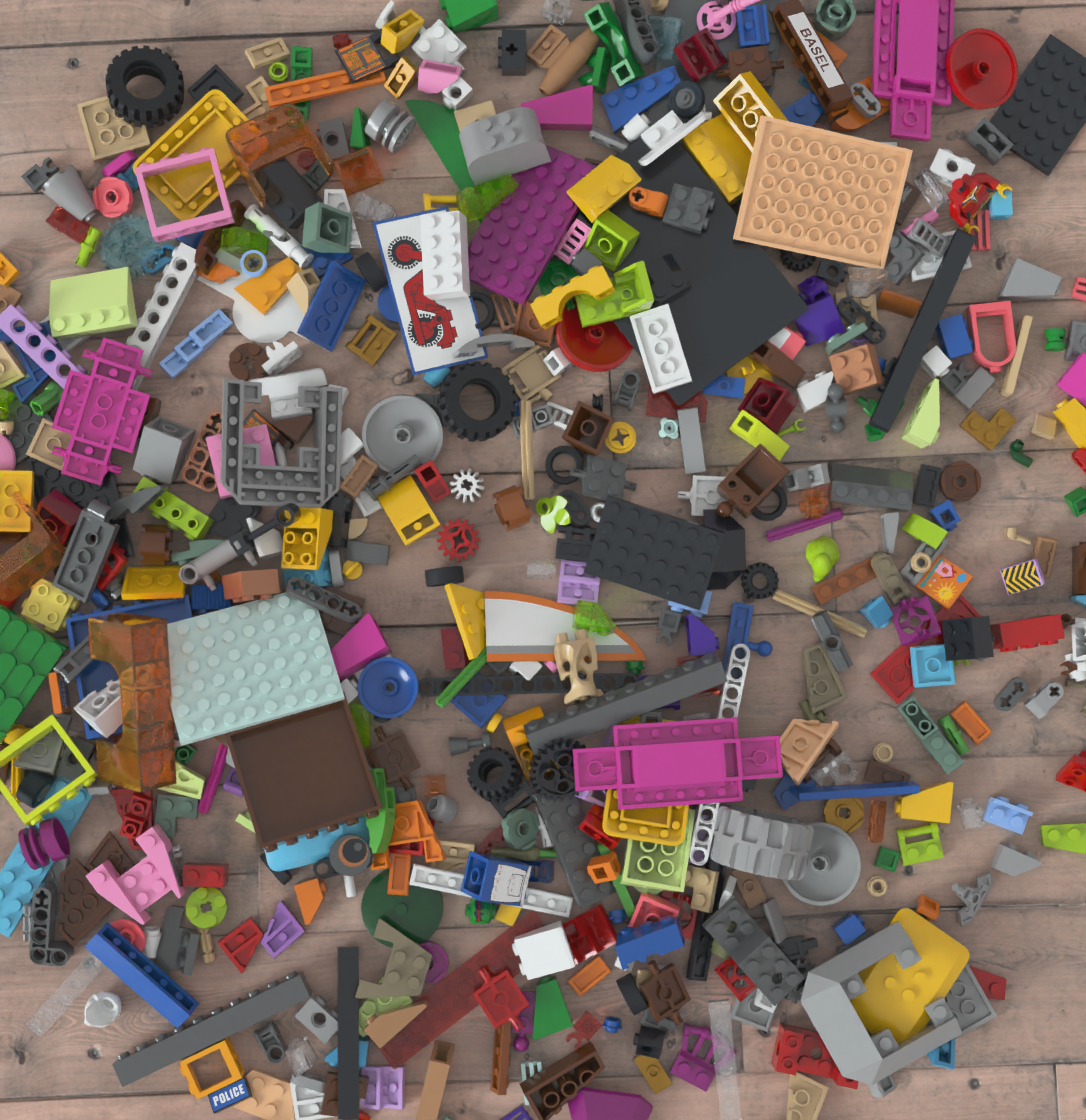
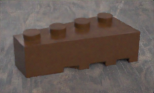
M590 1041L520 1083V1086L538 1120H549L554 1114L557 1115L562 1110L563 1105L578 1095L577 1092L583 1086H587L605 1066Z

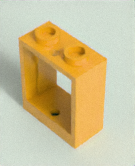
M229 1037L183 1058L179 1066L182 1075L186 1076L189 1081L188 1088L190 1093L195 1095L197 1100L241 1079L245 1075L244 1068ZM220 1049L231 1076L202 1089L190 1062Z

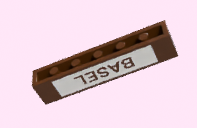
M799 0L778 3L771 17L824 112L828 114L845 109L854 96L835 65L832 56L826 49L823 40L806 14L804 7Z

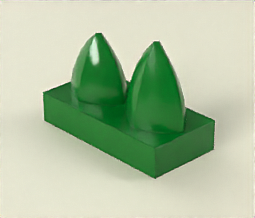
M598 47L597 52L591 54L586 61V64L593 68L594 71L585 73L578 78V81L584 86L593 85L597 93H605L611 55L605 47Z

